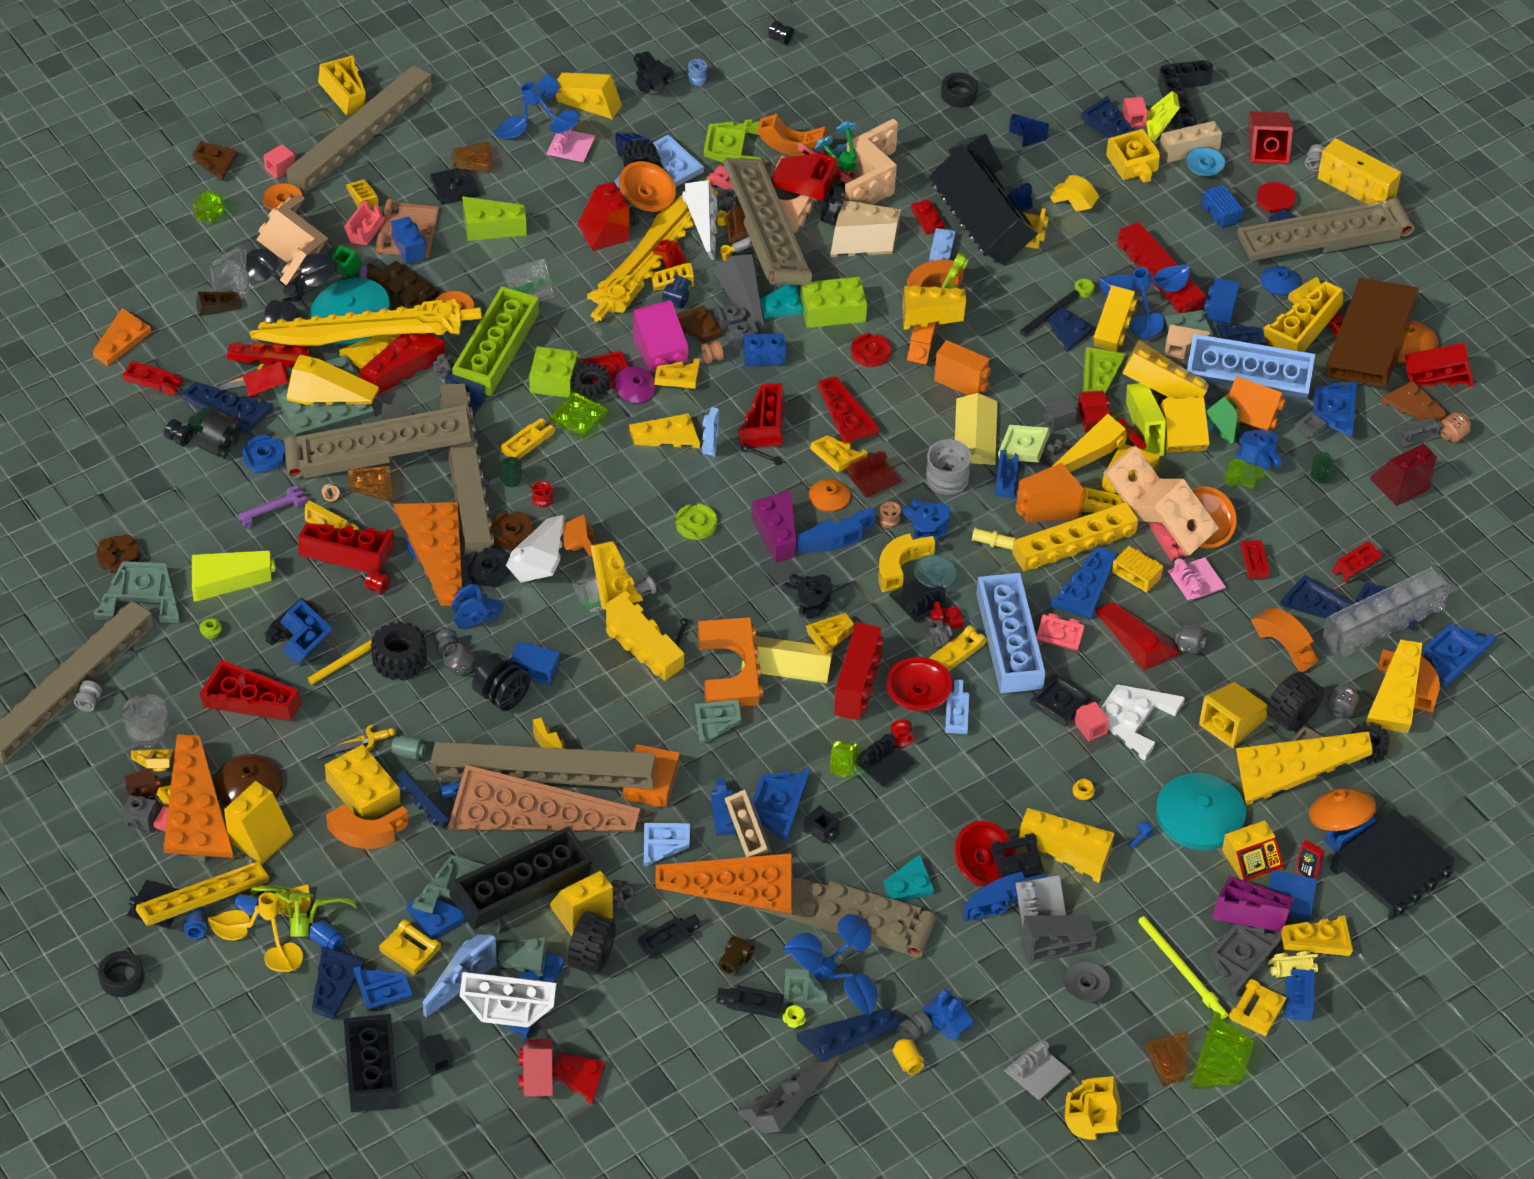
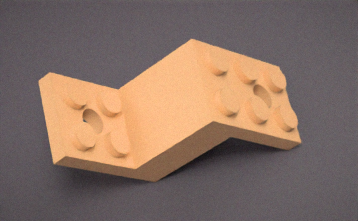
M894 119L852 139L857 156L855 159L857 168L852 171L855 174L853 176L855 180L845 184L844 200L874 205L895 193L897 165L887 157L896 151L898 122ZM847 142V152L850 153L849 144Z
M300 194L293 198L289 197L285 203L282 202L277 208L274 207L268 215L270 220L268 223L265 222L258 231L260 235L257 241L288 263L283 268L282 273L284 275L280 279L285 285L303 273L300 267L304 258L310 254H318L328 237L296 214L297 209L305 199Z
M1132 446L1103 472L1122 500L1129 505L1138 522H1162L1185 555H1191L1219 529L1185 480L1160 479L1136 446ZM1130 470H1133L1135 473V479L1132 482L1128 479ZM1190 519L1194 522L1192 531H1189L1187 528V523Z

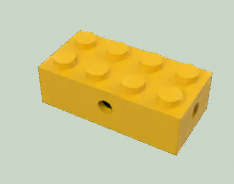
M1335 138L1322 152L1317 179L1365 204H1371L1396 198L1401 172Z

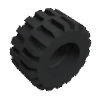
M398 621L397 624L391 622L388 626H381V630H377L375 636H372L373 666L376 667L378 673H382L383 677L389 676L391 680L396 678L404 680L405 677L410 679L413 677V674L418 675L421 672L420 669H424L425 662H427L426 638H424V633L417 626L412 627L411 623L403 624L402 621ZM398 649L405 650L403 652H393Z
M1298 671L1283 680L1273 692L1267 705V713L1285 729L1294 731L1308 722L1315 714L1322 702L1324 689L1304 672Z
M589 911L585 912L579 919L571 937L568 949V966L598 975L604 968L612 950L616 933L615 920Z

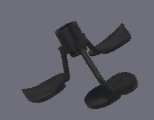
M255 249L249 252L246 256V271L249 277L254 281L263 282L269 279L270 275H273L284 286L283 292L287 297L283 298L282 302L272 300L267 305L265 320L269 323H277L281 319L289 322L298 318V310L291 302H298L302 299L303 280L305 279V283L309 287H318L324 284L334 273L337 262L322 254H310L301 263L300 268L304 274L300 276L299 285L294 282L285 285L274 272L280 265L276 254L267 249Z

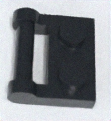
M1034 833L1025 834L1022 838L1009 841L991 842V851L1000 878L1021 871L1024 877L1044 872ZM1026 846L1028 851L1008 857L1003 856V851Z

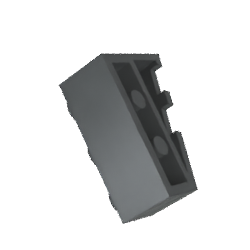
M1089 915L1024 916L1021 944L1029 964L1095 951L1097 936Z

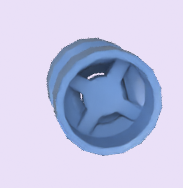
M701 59L691 60L688 64L689 83L695 86L705 84L707 81V63Z

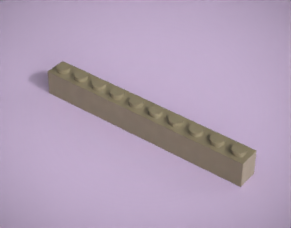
M415 65L411 66L287 168L288 184L296 186L305 194L316 187L320 181L328 177L332 171L341 166L344 161L353 156L356 151L366 145L368 141L378 135L410 106L429 93L432 89L431 74Z
M440 384V410L466 405L471 442L446 446L455 502L458 503V522L464 556H470L475 551L479 553L483 551V548L494 546V535L489 532L491 530V518L487 517L489 512L488 501H484V498H486V487L481 484L483 482V470H479L481 459L480 454H476L478 440L473 436L475 435V423H471L473 410L472 407L468 406L470 404V393L466 392L465 384Z
M133 601L122 607L117 615L108 620L82 647L77 648L70 658L63 661L58 669L48 675L37 688L31 690L23 701L17 703L11 712L0 719L1 764L4 765L74 701L77 693H80L79 688L83 681L94 682L153 627L151 612Z
M435 742L430 761L433 777L462 778L465 765L537 783L653 789L657 772L656 757L652 753L539 748L535 746L520 747L514 745Z

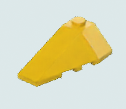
M1107 414L1053 466L1063 463L1068 471L1072 472L1113 452L1117 447L1120 448L1126 442V428Z

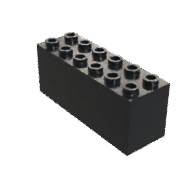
M961 144L929 175L933 182L932 187L938 193H941V199L948 206H951V213L961 220L959 224L966 231L970 232L969 238L974 243H978V250L984 256L988 255L994 263L999 262L1005 266L1039 234L985 160L964 144Z

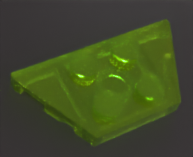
M1214 1011L1190 1086L1192 1089L1242 1084L1254 1041L1247 1035L1242 1034L1233 1024L1229 1025L1222 1020L1219 1012Z

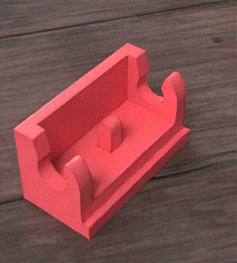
M363 201L344 227L350 243L368 245L386 221L378 205H375V211H372L369 203Z

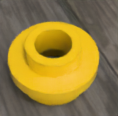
M1080 779L1073 785L1072 793L1079 800H1089L1094 796L1095 788L1091 781Z

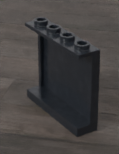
M1394 809L1335 854L1330 870L1336 875L1342 870L1390 910L1388 919L1391 920L1396 915L1401 916L1410 904H1416L1424 893L1434 890L1439 881L1448 879L1454 871L1452 868L1455 859Z

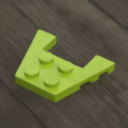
M749 119L739 124H734L733 121L709 124L704 157L724 163L726 158L761 159V157L742 155L746 133L758 134L757 129L760 121L752 122V119Z

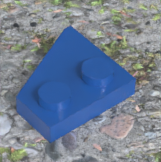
M438 899L432 914L412 908L414 900L406 904L408 913L432 940L467 921L458 908Z
M361 967L353 968L367 1012L412 998V992L405 973H387L384 970L377 969L375 971L363 970Z

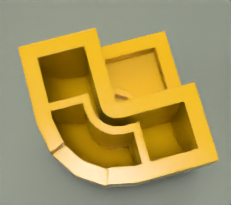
M1114 1076L1082 1080L1080 1086L1076 1087L1072 1092H1068L1065 1104V1120L1073 1134L1083 1139L1097 1140V1133L1118 1131L1119 1119H1121V1103Z

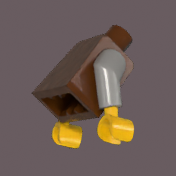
M735 204L729 213L721 210L717 214L718 226L727 225L729 244L733 245L732 247L729 245L721 247L720 252L724 261L729 259L733 252L738 253L753 247L743 223L746 216L742 207Z

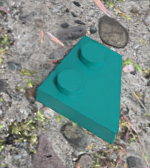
M785 285L760 299L763 319L803 314V307L796 285Z
M921 855L916 856L883 881V888L887 898L900 902L931 896L934 893Z

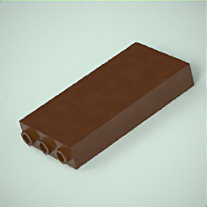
M1359 278L1327 361V377L1387 387L1419 303V287Z

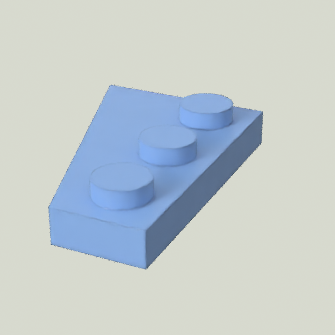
M666 135L653 142L654 147L656 146L658 160L662 168L672 178L675 187L704 173V167L671 136Z

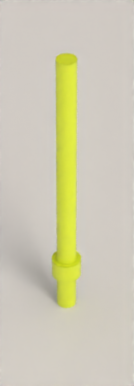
M1145 916L1141 917L1138 920L1139 924L1201 995L1203 1003L1208 1008H1212L1221 1020L1225 1019L1228 1013L1220 1005L1218 997L1213 992H1209Z

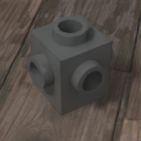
M129 795L126 803H123L120 809V816H122L124 826L133 830L139 829L150 832L157 817L156 802L142 796Z

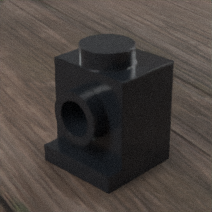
M819 805L804 818V832L806 834L810 833L823 844L828 840L832 842L839 835L840 820Z

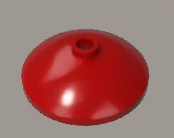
M911 657L898 662L890 669L886 679V688L891 699L899 706L913 711H927L939 707L949 698L952 690V678L948 670L939 662L925 657Z
M975 821L966 825L958 833L954 844V856L959 870L970 882L981 887H985L1000 879L991 851V842H1004L1011 840V838L1000 826L989 821ZM1015 848L1003 851L1004 857L1016 855Z

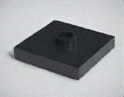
M468 166L430 174V180L441 205L463 200L462 197H479V190Z
M1056 674L1030 700V705L1065 727L1076 716V710L1083 705H1087L1091 701L1092 696Z

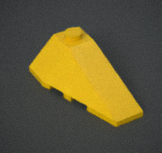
M299 355L292 369L287 401L304 405H314V402H326V405H333V402L372 404L379 391V387L320 359Z

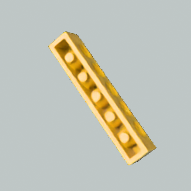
M1125 502L1016 539L1013 543L1012 554L1024 572L1036 569L1039 566L1054 563L1060 559L1074 556L1086 550H1092L1118 539L1130 537L1136 534L1138 519Z

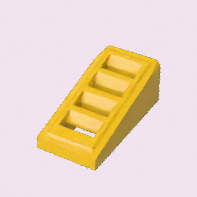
M365 179L346 184V188L357 207L363 201L368 202L371 209H374L375 205L379 206L376 193Z
M691 263L653 273L651 279L654 291L664 290L669 283H673L674 274L692 281V285L689 287H694Z
M1083 487L1085 493L1082 512L1096 513L1124 503L1120 495Z

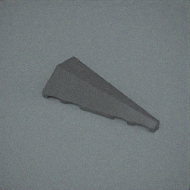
M752 254L731 256L713 270V277L718 279L720 287L726 291L733 305L738 304L740 309L745 310L746 321L748 317H751L758 329V334H765Z
M843 1053L825 1062H821L818 1058L814 1059V1065L809 1069L800 1068L773 1086V1089L764 1097H756L754 1099L755 1104L751 1107H741L738 1109L739 1116L764 1134L781 1132Z

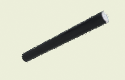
M1077 290L1070 292L1022 328L1020 334L1024 337L1048 320L1059 308H1064L1079 296V292Z

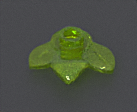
M1241 459L1229 461L1228 471L1224 475V481L1229 487L1239 483L1250 490L1254 488L1256 479L1265 478V472L1259 466L1247 464L1246 461Z

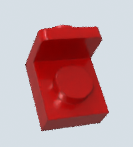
M662 240L652 250L654 254L662 256L667 269L686 262L678 241Z
M934 602V610L930 612L932 622L941 620L943 623H947L951 629L963 628L964 622L959 606L941 608L939 602Z

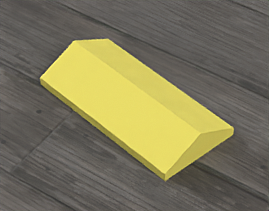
M979 393L957 398L955 440L967 446L971 454V463L995 465L997 401Z
M760 636L753 638V644L758 646V658H755L756 664H760L761 674L822 683L828 682L834 648L827 654H823L816 644ZM742 661L741 671L745 667L744 661Z

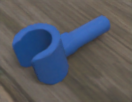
M1147 820L1139 824L1137 829L1140 833L1128 845L1131 849L1144 838L1147 839L1152 836V826Z

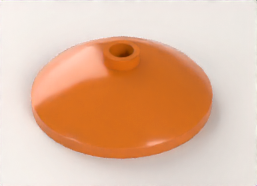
M638 161L627 165L620 174V190L623 196L635 207L645 211L657 212L668 208L672 204L676 195L675 184L670 175L661 167L653 163Z
M1412 319L1397 362L1406 364L1404 355L1438 348L1439 340L1434 330L1427 324Z
M1202 486L1191 489L1219 527L1199 548L1213 549L1223 545L1231 538L1236 528V512L1232 502L1224 493L1212 487ZM1191 519L1187 523L1189 531H1192L1194 528V522Z
M1339 788L1317 798L1309 809V818L1314 826L1323 830H1347L1367 822L1376 812V802L1372 795L1363 790Z

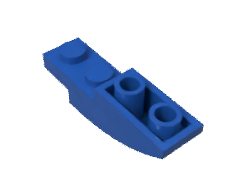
M869 507L858 511L847 519H842L837 524L832 519H829L807 531L801 532L796 536L797 553L831 551L861 541L862 532L874 526L875 511Z
M1021 871L988 884L964 904L963 920H978L982 917L1000 915L1003 912H1007L1009 903L1018 902L1015 883L1048 877L1047 874L1024 878Z

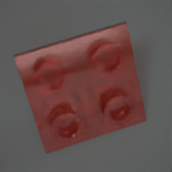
M877 451L872 457L870 455L866 456V459L861 458L860 461L852 462L848 468L844 469V472L866 498L902 481L885 462V459H887L885 451Z

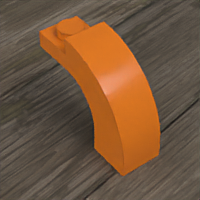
M778 114L761 118L757 129L758 134L767 145L778 152L791 156L806 155L796 149L800 142L814 149L818 140L828 137L829 134L826 127L806 132L792 130L782 122Z
M934 260L918 266L908 276L907 286L942 287L954 261ZM962 269L958 271L955 279L952 280V283L956 284V288H959L963 279L964 270Z
M938 322L928 323L926 327H921V324L914 325L907 361L923 365L928 364L935 332L937 329H940Z
M1270 608L1251 619L1260 638H1275L1286 648L1298 671L1304 672L1319 662L1310 645L1314 642L1305 627L1288 612L1278 608Z
M1382 650L1378 665L1379 670L1387 672L1395 652ZM1421 656L1414 707L1433 713L1440 689L1439 677L1430 662Z
M345 804L326 814L328 830L344 844L361 849H375L390 845L395 842V833L404 830L409 825L408 811L404 806L376 820H365L357 817Z

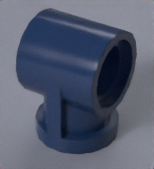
M674 274L673 283H669L664 289L662 301L671 300L673 306L682 309L689 298V290L687 289L692 285V281Z

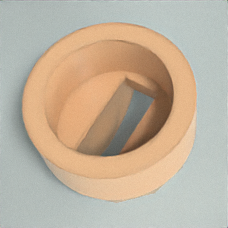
M329 483L323 486L322 496L325 500L332 502L339 497V489L334 484ZM328 488H330L333 495L329 496Z

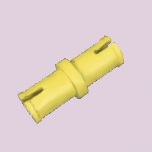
M974 528L971 541L989 544L992 548L997 546L1013 551V543L1016 537L997 534L998 531L989 532Z

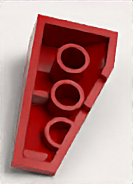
M1115 602L1096 609L1095 613L1143 670L1180 654L1179 649L1166 635Z

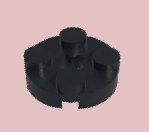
M837 185L831 187L825 200V209H822L820 221L830 225L834 224L836 210H841L844 199H842L845 193L844 188Z
M483 548L482 552H473L467 560L469 580L494 588L500 586L501 582L508 577L510 572L506 566L508 562L506 554L496 548ZM488 565H492V568H490V569H486V568H484V567H487Z

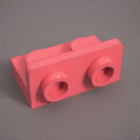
M1049 613L1048 616L1042 615L1036 638L1039 642L1078 652L1082 635L1085 632V625H1082L1081 621L1075 619L1066 621L1056 614Z

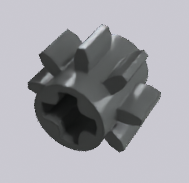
M734 189L723 190V195L718 194L719 209L722 208L723 211L729 213L734 204L741 206Z
M444 353L437 356V361L433 362L434 373L441 377V379H444L448 373L453 374L452 368L457 361L456 358L451 356V354L445 356Z
M941 620L929 623L927 626L928 631L924 632L927 642L930 645L934 644L935 647H942L948 644V636L953 635L950 626Z
M612 880L613 907L626 908L627 903L633 901L634 889L628 886V881Z

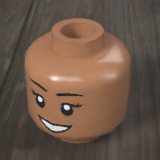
M1453 412L1441 421L1442 429H1440V435L1444 440L1458 442L1470 432L1471 422L1463 413Z

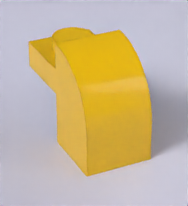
M1069 175L1064 183H1060L1054 188L1050 198L1053 203L1069 200L1075 211L1078 212L1091 209L1099 195L1089 181L1080 176Z

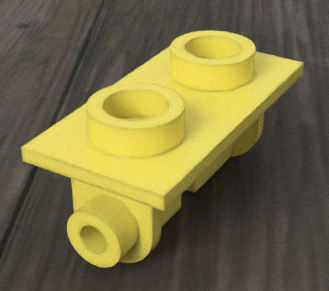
M1310 951L1296 953L1297 956L1289 957L1287 953L1276 954L1268 962V965H1274V967L1270 968L1271 976H1276V978L1293 976L1290 974L1292 968L1302 970L1315 969L1314 972H1318L1317 963H1313L1318 954L1310 955Z

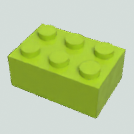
M860 277L811 281L810 285L800 286V300L806 328L866 322L867 303Z

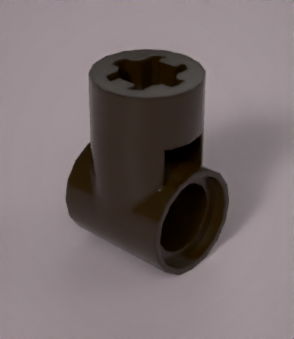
M733 935L726 945L725 954L718 962L719 969L727 975H735L742 963L749 962L754 953L755 945Z

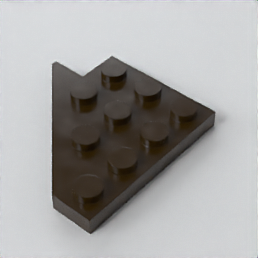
M394 261L382 271L370 262L367 264V279L377 282L386 290L391 302V311L397 310L396 308L401 306L411 309L416 305H422L423 302L432 301L439 296L438 290L398 261Z

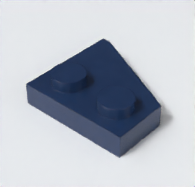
M1063 307L1053 313L1048 321L1050 327L1056 332L1055 335L1058 340L1063 342L1064 350L1067 353L1091 334L1093 329L1091 325Z

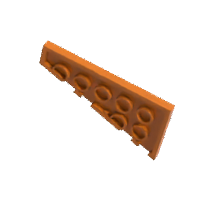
M458 503L394 504V511L400 519L402 528L405 529L408 535V540L424 568L426 577L429 578L432 584V589L440 605L452 606L456 594L462 589Z
M177 734L164 853L233 858V852L200 736Z
M792 854L656 865L655 884L657 889L793 914Z

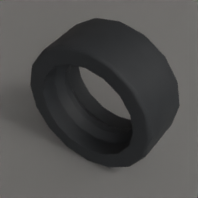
M958 72L947 75L942 82V99L953 107H967L973 104L977 97V81L973 76L966 73ZM964 87L969 91L966 93H955L950 88Z
M127 951L113 952L102 959L98 966L100 985L111 996L126 997L132 995L141 988L144 982L143 965L140 958L134 953ZM118 966H128L135 970L134 976L124 982H114L107 977L108 973Z

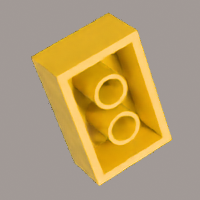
M363 744L325 764L327 783L357 817L373 820L401 804L400 788Z

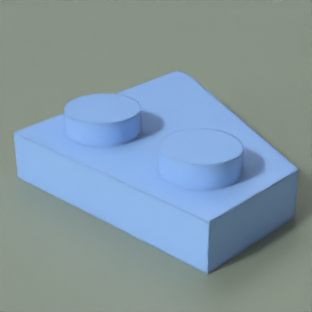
M644 823V866H649L688 849L690 824Z

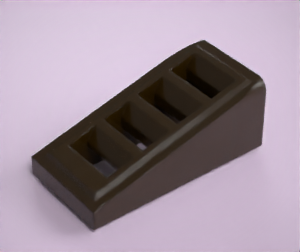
M198 292L196 306L199 316L241 309V302L238 292Z

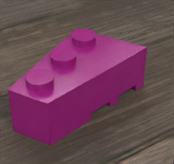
M791 490L752 501L751 519L775 563L795 558L796 536Z
M1229 875L1218 896L1212 919L1281 931L1288 922L1295 898Z

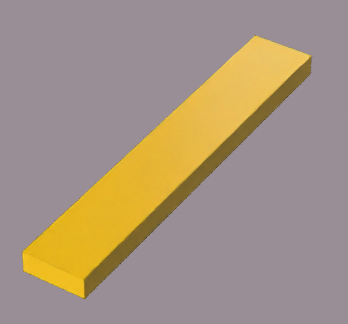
M259 861L138 904L136 911L144 923L149 926L269 882L270 876Z

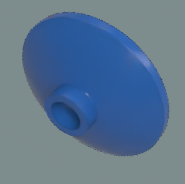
M1285 266L1267 268L1261 275L1262 286L1274 295L1287 296L1290 292L1300 287L1301 280L1299 275L1294 270Z

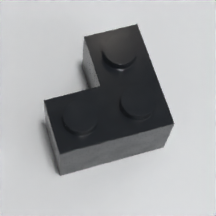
M986 133L966 138L948 149L950 154H952L961 144H964L981 156L994 173L1003 168Z

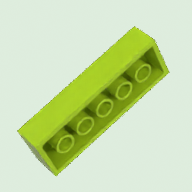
M501 286L453 366V374L484 385L485 394L492 396L539 315V297Z

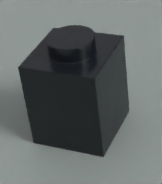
M441 1033L427 1036L422 1041H419L420 1056L431 1076L453 1068L452 1053Z

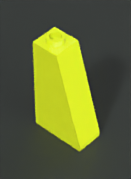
M1142 383L1128 384L1126 403L1134 429L1146 443L1147 447L1144 450L1164 456L1166 420L1149 387Z
M270 551L192 555V593L194 602L272 581L271 572H275V559H271Z

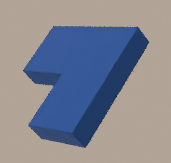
M1272 870L1269 889L1295 898L1289 916L1310 920L1317 879Z

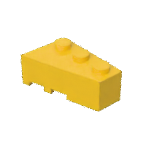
M354 56L320 64L318 83L340 109L348 116L362 108L366 93L362 80L358 75V68L354 63Z
M904 286L902 302L904 330L910 329L911 325L921 324V327H926L928 323L932 322L947 324L964 321L966 306L965 289Z

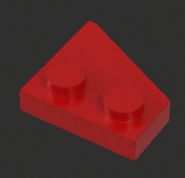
M559 1052L553 1068V1077L561 1083H565L574 1093H580L586 1098L587 1103L593 1105L605 1068V1062Z

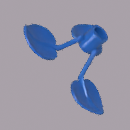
M546 73L536 85L534 82H527L521 86V92L524 96L522 99L524 117L513 116L508 118L497 130L493 131V134L499 138L511 139L525 132L528 128L526 123L528 120L527 103L536 105L540 102L554 120L550 124V129L553 133H564L572 129L580 122L581 118L577 112L571 110L563 111L558 117L552 113L543 99L553 97L559 91L560 85Z
M1176 265L1164 268L1157 272L1155 279L1153 274L1149 275V271L1145 267L1135 269L1133 277L1125 274L1100 277L1101 290L1106 298L1108 297L1111 285L1134 291L1136 286V288L1141 290L1146 315L1136 316L1131 321L1130 327L1132 333L1137 337L1151 339L1159 335L1163 330L1164 319L1160 313L1150 314L1146 290L1151 286V281L1157 287L1162 286V289L1166 292L1181 290L1188 281L1190 265Z
M848 914L839 920V935L847 943L831 957H824V954L820 953L822 944L813 934L802 933L788 941L783 950L789 953L800 966L810 970L818 981H822L825 978H828V980L847 978L844 981V990L849 999L867 1016L872 1013L878 997L877 987L873 980L862 973L856 977L853 973L833 974L836 968L834 959L850 945L858 952L864 951L870 945L871 930L863 918L859 915Z

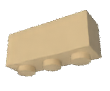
M1215 121L1161 133L1159 151L1167 163L1187 158L1189 152L1196 148L1206 147L1219 151L1222 132Z
M743 790L724 798L746 857L773 855L753 799L747 791Z

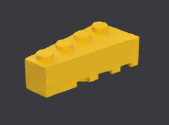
M1140 340L1137 341L1122 373L1167 397H1177V399H1184L1192 395L1202 398L1209 385L1203 378L1195 376Z
M625 590L606 603V632L611 638H615L621 643L626 651L634 654L640 663L648 666L654 675L666 681L684 668L685 654L667 634L661 635L653 619L650 621L646 619L642 613V607L638 603L634 606L629 600V593Z
M1400 640L1367 717V725L1373 722L1375 727L1378 724L1381 725V729L1385 728L1386 730L1403 733L1409 732L1412 723L1422 643Z
M1027 808L1021 823L1019 838L1024 837L1025 834L1034 833L1039 852L1054 856L1055 860L1061 864L1065 862L1073 866L1078 873L1082 875L1086 873L1093 877V881L1100 883L1112 850L1114 833Z

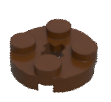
M514 511V514L500 513L491 523V534L494 535V542L499 546L507 548L509 551H513L533 532L531 519L526 514ZM508 528H509V529H514V528H516V531L510 532V531H508Z
M131 535L114 536L102 539L99 542L97 549L98 564L102 569L110 570V573L116 574L122 561H140L139 545L133 540ZM116 553H121V556L117 557Z

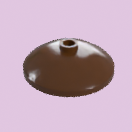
M258 754L239 755L229 759L219 768L215 776V790L220 800L229 805L252 783L257 781L273 792L276 798L282 788V773L277 764L265 756Z

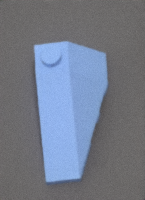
M478 934L463 943L423 1001V1015L426 1018L460 993L463 972L485 974L497 965L496 938L493 935Z

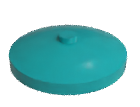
M365 278L345 279L330 285L317 296L311 307L310 319L316 315L321 318H327L328 315L333 313L338 316H345L348 312L362 314L366 310L379 312V310L384 308L391 311V302L386 290L377 282ZM372 336L333 342V344H354Z
M1189 773L1172 779L1162 788L1157 798L1156 818L1160 828L1174 842L1191 849L1213 850L1223 847L1225 834L1244 827L1246 806L1237 789L1224 779L1205 773Z

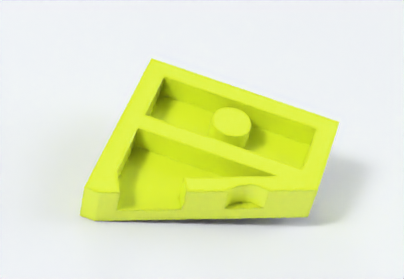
M1173 91L1147 111L1146 125L1148 137L1154 142L1180 108L1178 95Z

